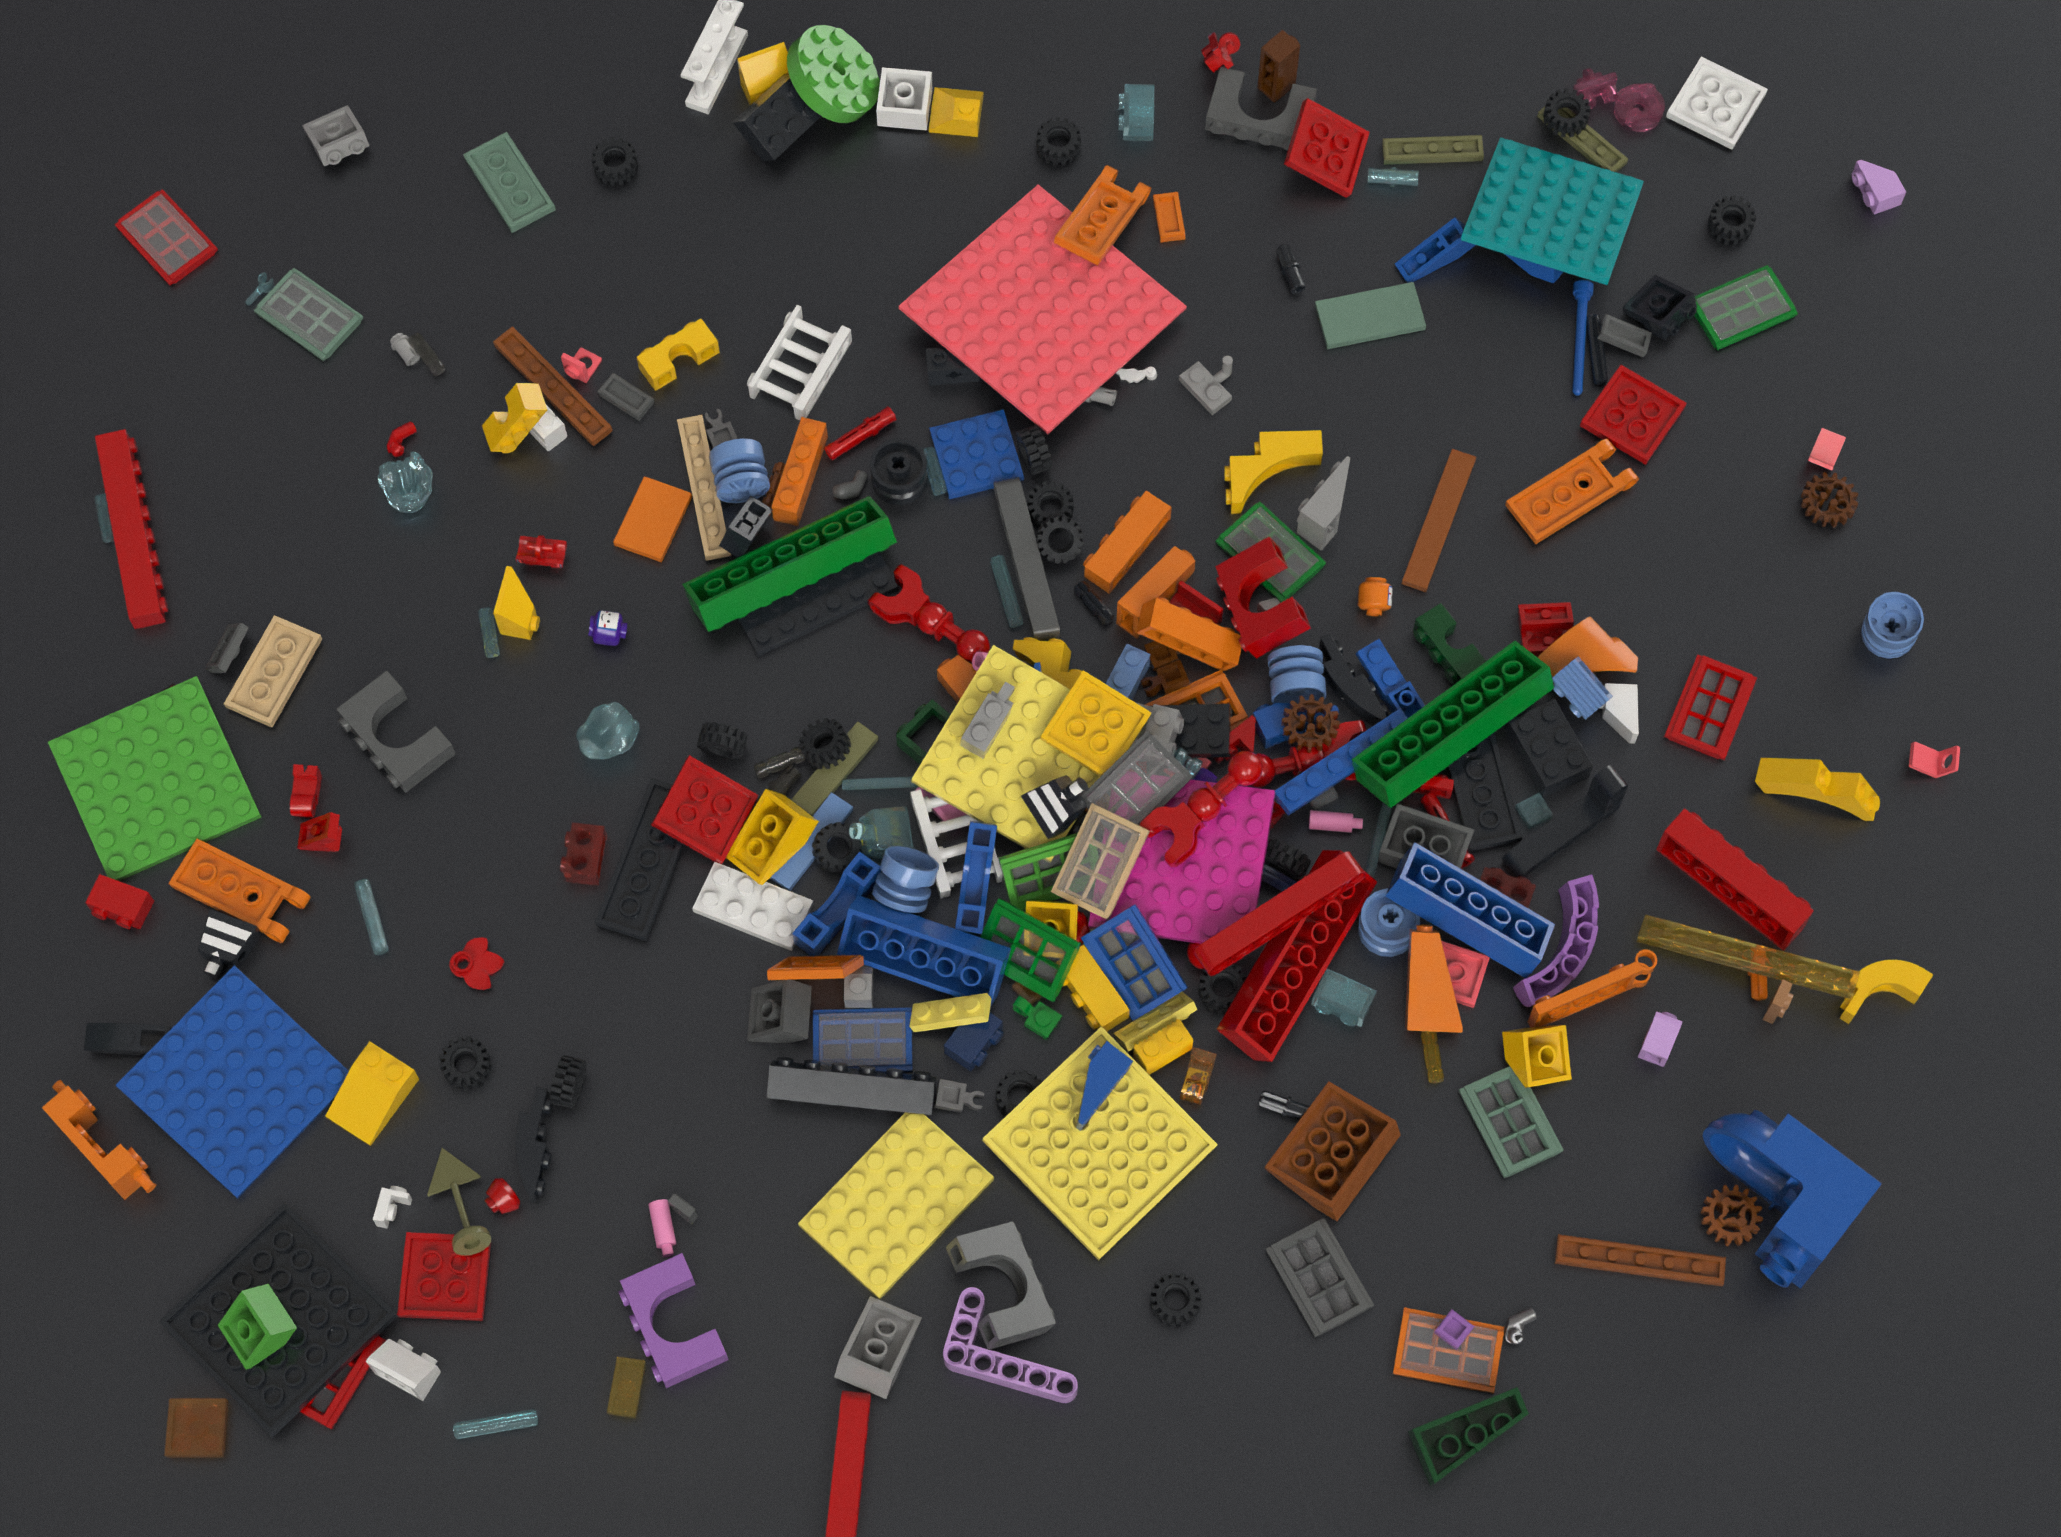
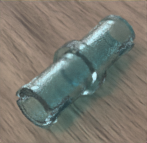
M1369 167L1368 184H1390V187H1395V185L1418 187L1419 170H1396L1397 167H1391V169Z

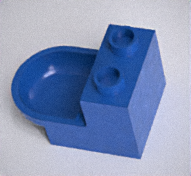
M1753 1110L1750 1115L1743 1113L1728 1114L1710 1122L1703 1131V1140L1717 1161L1739 1181L1771 1205L1768 1209L1776 1208L1781 1212L1780 1220L1755 1253L1763 1260L1760 1265V1270L1763 1274L1781 1287L1786 1288L1792 1282L1800 1289L1882 1184L1789 1113L1780 1125L1758 1110Z

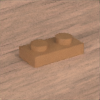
M1785 980L1781 981L1762 1020L1773 1024L1777 1016L1783 1017L1794 996L1789 993L1793 985L1792 983Z

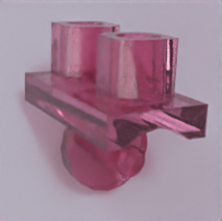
M1591 68L1583 70V77L1577 79V84L1573 86V89L1577 90L1576 95L1578 96L1580 93L1584 94L1583 100L1588 99V106L1592 109L1596 106L1597 100L1595 97L1601 95L1607 104L1617 100L1618 91L1616 83L1618 77L1615 72L1602 76L1601 72L1593 73Z

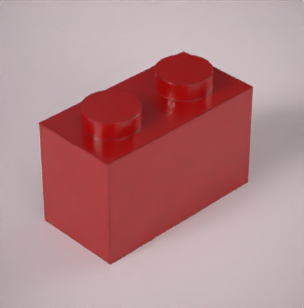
M99 874L85 903L91 910V914L96 918L106 920L108 917L116 920L115 923L123 928L130 929L132 926L141 929L154 900L147 891Z

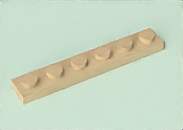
M697 415L677 419L705 559L708 561L731 556V553L719 546L726 533L721 503L716 495L715 475L712 473L710 466V450L703 416Z

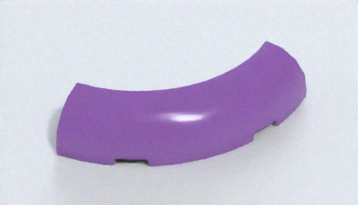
M1592 874L1568 881L1558 889L1563 909L1561 938L1548 964L1539 973L1523 979L1513 987L1516 996L1524 1006L1531 1007L1535 1005L1536 1000L1546 995H1550V997L1555 996L1576 978L1586 964L1598 932L1597 909L1599 908V900Z

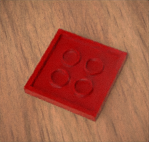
M1307 98L1302 102L1284 165L1347 198L1352 194L1370 132Z
M1620 365L1582 419L1580 427L1603 440L1608 439L1614 447L1646 465L1685 409L1687 403Z
M689 755L660 806L651 826L712 861L722 864L759 795Z
M406 1232L398 1317L483 1321L491 1243L486 1249L477 1254L462 1256L456 1254L452 1248V1239L455 1234Z

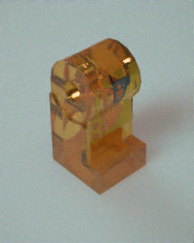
M1193 1047L1180 1099L1198 1105L1202 1104L1216 1063L1217 1054Z

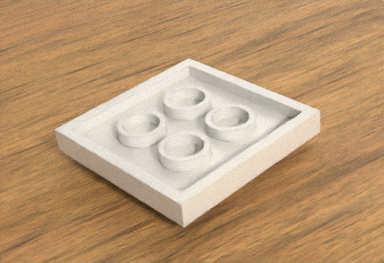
M1701 57L1669 108L1666 117L1733 150L1764 99L1768 89Z

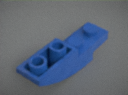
M1380 639L1356 652L1357 658L1369 675L1368 681L1371 680L1378 696L1391 713L1400 709L1408 719L1425 706L1411 682H1406Z

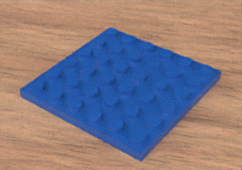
M233 966L116 1084V1087L238 1199L334 1100L349 1071L236 966Z

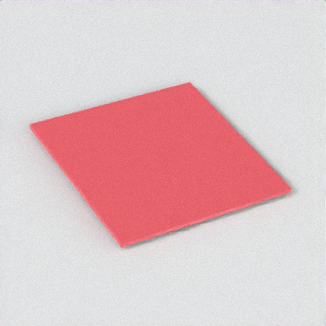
M1037 185L902 302L898 309L1044 432L1049 434L1184 312L1187 306L1113 245L1100 264L1096 265L1053 243L1056 234L1072 212L1040 185Z

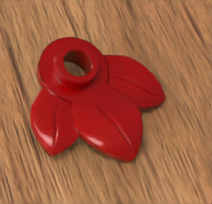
M483 937L468 941L463 951L455 953L449 962L450 970L455 976L464 978L469 987L478 990L491 988L489 976L498 972L505 963L502 957L487 951L488 940ZM461 962H468L466 968H459Z

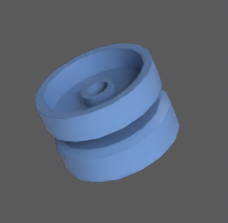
M1386 888L1374 892L1366 899L1359 917L1358 934L1361 942L1369 951L1379 956L1393 957L1403 954L1409 949V929H1416V925H1420V916L1385 897L1388 890Z

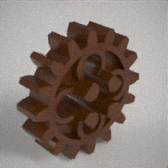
M1823 472L1821 479L1814 475L1811 482L1807 481L1804 487L1805 490L1801 493V498L1803 499L1801 507L1807 508L1805 516H1814L1812 523L1820 520L1822 521V527H1825L1828 522L1831 523L1833 528H1836L1838 521L1844 525L1848 518L1852 519L1855 513L1854 510H1856L1859 503L1855 501L1858 497V492H1851L1854 484L1847 485L1845 483L1847 477L1844 476L1839 480L1837 479V473L1834 472L1832 477H1828L1827 473ZM1833 489H1838L1835 498L1831 499L1826 511H1821L1824 502L1829 499Z
M1310 694L1309 700H1305L1301 695L1299 696L1298 704L1292 700L1290 701V709H1284L1283 715L1285 717L1281 721V726L1285 727L1283 728V736L1290 735L1288 743L1297 742V750L1306 746L1307 752L1310 753L1312 747L1316 746L1318 751H1322L1323 743L1329 747L1332 741L1331 738L1336 739L1338 734L1336 729H1339L1340 721L1336 720L1339 713L1338 711L1331 712L1332 703L1323 704L1324 697H1320L1316 701L1313 694ZM1304 712L1306 716L1304 714H1300L1299 716L1297 713ZM1317 713H1323L1325 716L1323 717V715H1319L1316 718V723L1314 725L1313 722L1315 715ZM1306 722L1309 723L1304 734H1299L1296 732V730L1303 731L1305 729ZM1315 731H1316V732H1320V733H1321V731H1323L1324 734H1323V735H1317V734L1315 733Z

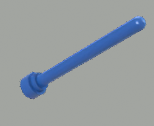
M1579 280L1573 284V295L1577 300L1572 391L1576 396L1581 395L1583 392L1587 304L1590 297L1593 296L1594 284L1587 280Z

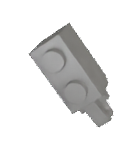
M1005 682L998 694L994 691L991 694L988 693L963 734L960 743L961 747L984 759L1011 713L1013 702L1009 701V698L1014 692V686Z

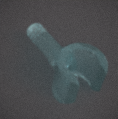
M265 272L259 274L258 287L245 301L248 306L263 292H270L274 288L273 278L265 282L267 279Z

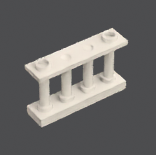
M737 0L717 1L681 73V78L694 82L685 100L686 107L709 115L748 37L747 30L734 25L744 6L743 2Z
M796 305L793 312H789L786 315L783 329L757 372H753L748 379L747 386L750 398L755 399L761 389L791 403L796 419L801 420V417L807 418L852 342L851 329L842 325L837 333L834 332L832 334L803 321L802 307ZM799 329L827 342L829 347L825 353L819 354L791 341V338L795 331ZM786 349L816 363L817 368L814 373L807 374L778 361V359ZM773 369L804 383L805 388L801 394L798 393L796 395L766 381Z
M921 789L910 792V799L926 853L939 863V870L935 879L940 899L951 896L950 888L954 887V884L962 882L963 870L955 873L945 872L943 862H947L948 858L965 854L967 842L943 848V846L938 847L935 837H939L940 833L968 826L970 821H979L969 815H964L939 823L935 821L930 822L928 812H932V808L947 805L948 803L936 796L928 798V796L923 797ZM994 848L990 874L994 873L996 881L999 883L1002 882L1003 875L999 857L997 858Z

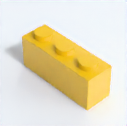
M1082 945L1079 947L1080 949L1063 987L1068 986L1072 992L1070 997L1078 1008L1082 1007L1087 1013L1085 1018L1093 1030L1102 1027L1108 1032L1127 1020L1130 1010L1087 948ZM1062 959L1057 961L1058 965L1061 964Z

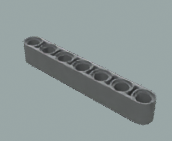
M1015 477L993 482L996 501L1032 637L1039 641L1061 638L1056 612L1020 478Z

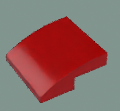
M1571 602L1518 605L1521 645L1536 657L1574 626Z

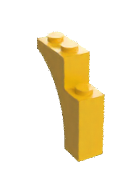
M1322 431L1259 432V440L1254 442V455L1230 456L1229 466H1224V480L1229 481L1230 489H1225L1226 505H1231V514H1241L1252 492L1274 474L1299 466L1321 465L1323 456Z
M1025 637L1023 640H1014L1013 651L1020 660L1026 661L1032 666L1040 662L1043 674L1071 690L1082 671L1077 669L1069 670L1071 650L1064 641L1055 638L1048 641H1039L1031 637Z
M1760 758L1755 782L1765 794H1784L1809 798L1839 807L1854 814L1863 821H1874L1875 813L1880 807V799L1861 773L1830 772L1821 760Z

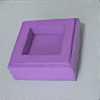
M1451 1309L1434 1333L1457 1350L1474 1326Z

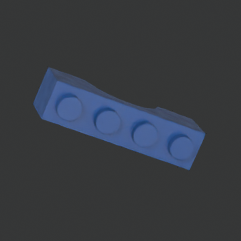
M970 821L955 925L957 930L982 934L997 830L996 824Z
M859 852L843 871L838 885L826 902L815 912L809 913L792 933L794 944L810 956H819L845 924L848 909L856 897L859 895L866 898L873 890L877 875L882 872L880 866Z

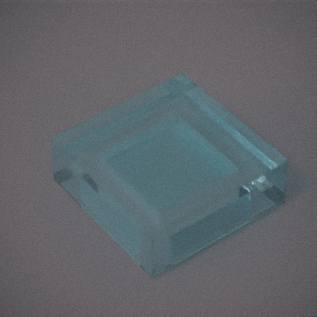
M1540 793L1516 804L1515 807L1528 829L1551 819L1553 816Z

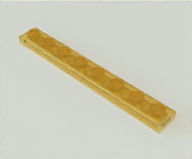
M1645 915L1638 934L1637 942L1773 979L1785 980L1792 984L1851 1000L1853 999L1860 975L1859 971Z

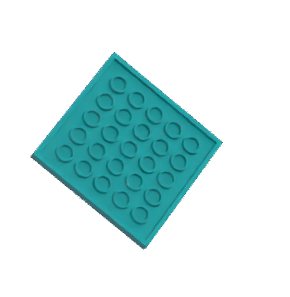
M1500 137L1465 225L1461 240L1608 285L1644 181Z

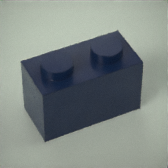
M989 1013L988 1022L958 1026L944 1044V1054L970 1072L975 1066L980 1067L988 1056L986 1051L992 1044L996 1046L1003 1037V1021Z

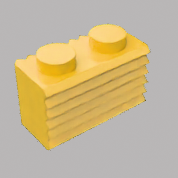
M1176 1019V1022L1167 1025V1028L1163 1027L1162 1031L1158 1030L1157 1034L1153 1033V1036H1148V1039H1144L1143 1042L1139 1041V1045L1135 1044L1133 1058L1150 1075L1192 1050L1194 1040L1182 1021Z

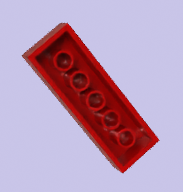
M1684 808L1665 829L1656 850L1780 949L1785 951L1804 929L1814 912L1810 904L1804 898L1796 897L1791 893L1784 882L1775 880L1767 874V870L1761 864L1753 863L1748 859L1741 848L1732 846L1724 840V836L1718 830L1710 829L1705 825L1698 814L1689 812Z

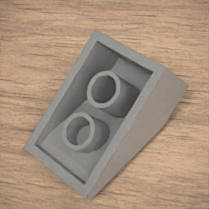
M870 1296L840 1356L834 1377L887 1399L922 1317Z

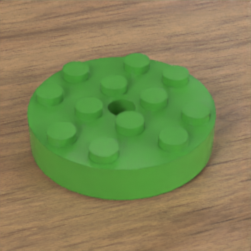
M827 25L813 26L791 44L787 54V68L791 82L803 101L816 113L834 122L850 123L858 120L875 105L878 100L880 79L873 64V58L843 29Z

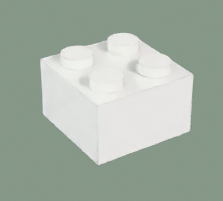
M882 67L876 109L877 125L927 130L933 88L932 72Z

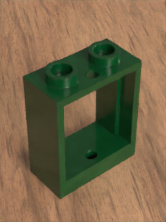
M933 699L927 705L922 704L916 710L915 717L909 723H903L896 732L897 746L919 765L927 753L909 738L932 715H935L944 724L951 715Z

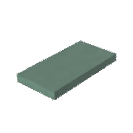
M507 132L463 154L465 161L512 233L556 210L550 197Z
M1414 282L1315 301V309L1327 349L1426 330V323Z

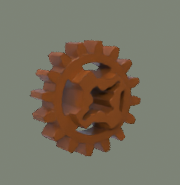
M1723 1185L1721 1193L1714 1189L1711 1193L1712 1198L1706 1197L1704 1203L1707 1206L1702 1207L1700 1213L1707 1216L1702 1219L1701 1223L1703 1225L1709 1224L1710 1227L1706 1233L1709 1235L1714 1232L1716 1234L1715 1242L1723 1238L1725 1239V1246H1729L1732 1240L1735 1241L1737 1246H1740L1743 1238L1749 1242L1753 1238L1751 1233L1757 1234L1760 1230L1756 1224H1761L1763 1221L1761 1216H1757L1762 1211V1206L1754 1205L1758 1198L1756 1196L1749 1198L1747 1196L1749 1193L1747 1188L1741 1193L1739 1192L1738 1185H1735L1732 1191H1729L1727 1185ZM1715 1205L1717 1206L1716 1210L1719 1212L1716 1220L1714 1218ZM1739 1211L1736 1218L1728 1217L1726 1220H1724L1728 1213L1732 1214ZM1747 1211L1749 1212L1750 1216L1749 1225H1747L1748 1221L1745 1219V1213Z

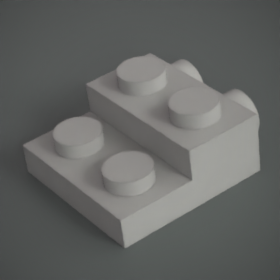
M348 105L302 125L324 166L338 164L342 158L351 154H360L366 147H369L365 133Z
M1137 703L1152 714L1133 744L1148 731L1174 756L1176 751V743L1174 742L1177 733L1180 734L1184 726V718H1182L1180 711L1156 704L1152 707ZM1150 749L1140 760L1157 764L1161 758Z

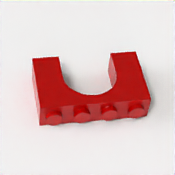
M1270 536L1215 566L1219 575L1216 578L1221 590L1225 591L1226 597L1223 599L1227 608L1233 613L1234 617L1231 618L1235 629L1240 632L1241 637L1238 640L1245 652L1249 651L1255 658H1258L1311 629L1304 608L1293 597L1264 612H1250L1249 603L1254 590L1265 580L1288 568L1281 548Z

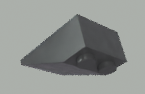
M1397 804L1380 849L1378 862L1397 869L1400 860L1415 842L1461 869L1474 829Z

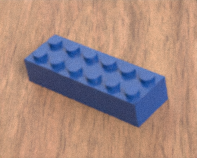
M1415 842L1400 860L1385 897L1524 978H1527L1542 961L1555 926L1554 923Z
M858 895L848 909L837 955H861L864 958V965L955 997L988 993L991 997L992 1006L1000 991L1011 948L908 912L890 908L882 903Z

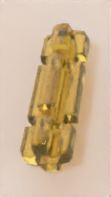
M1422 1031L1421 1038L1422 1044H1425L1423 1050L1426 1068L1429 1069L1427 1073L1429 1082L1440 1083L1444 1079L1443 1069L1440 1068L1442 1062L1439 1045L1436 1043L1438 1040L1437 1033Z

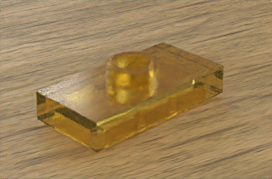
M617 1357L607 1409L608 1415L636 1418L646 1365L645 1360Z

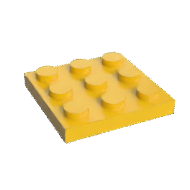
M1083 670L1040 736V739L1101 777L1132 746L1152 713Z

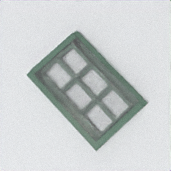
M295 268L290 270L254 310L257 315L322 361L328 359L363 320V316Z
M1510 1066L1459 1089V1093L1503 1178L1510 1177L1564 1151L1531 1087H1524Z

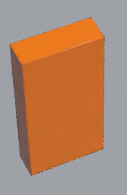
M1178 192L1153 195L1160 243L1185 240V229Z

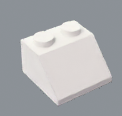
M388 1339L368 1357L366 1363L379 1377L424 1401L441 1373L438 1366L435 1365L437 1360L426 1353H422L421 1356L412 1352L413 1347L401 1339L397 1343Z

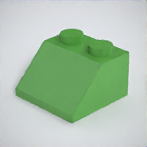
M269 1284L241 1291L218 1324V1327L246 1370L283 1347L297 1329Z

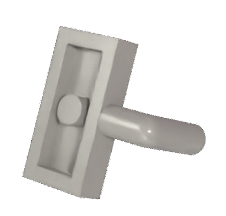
M1225 356L1222 361V370L1214 376L1199 361L1179 375V381L1211 415L1215 414L1232 400L1230 393L1220 383L1231 375L1233 359L1231 356Z

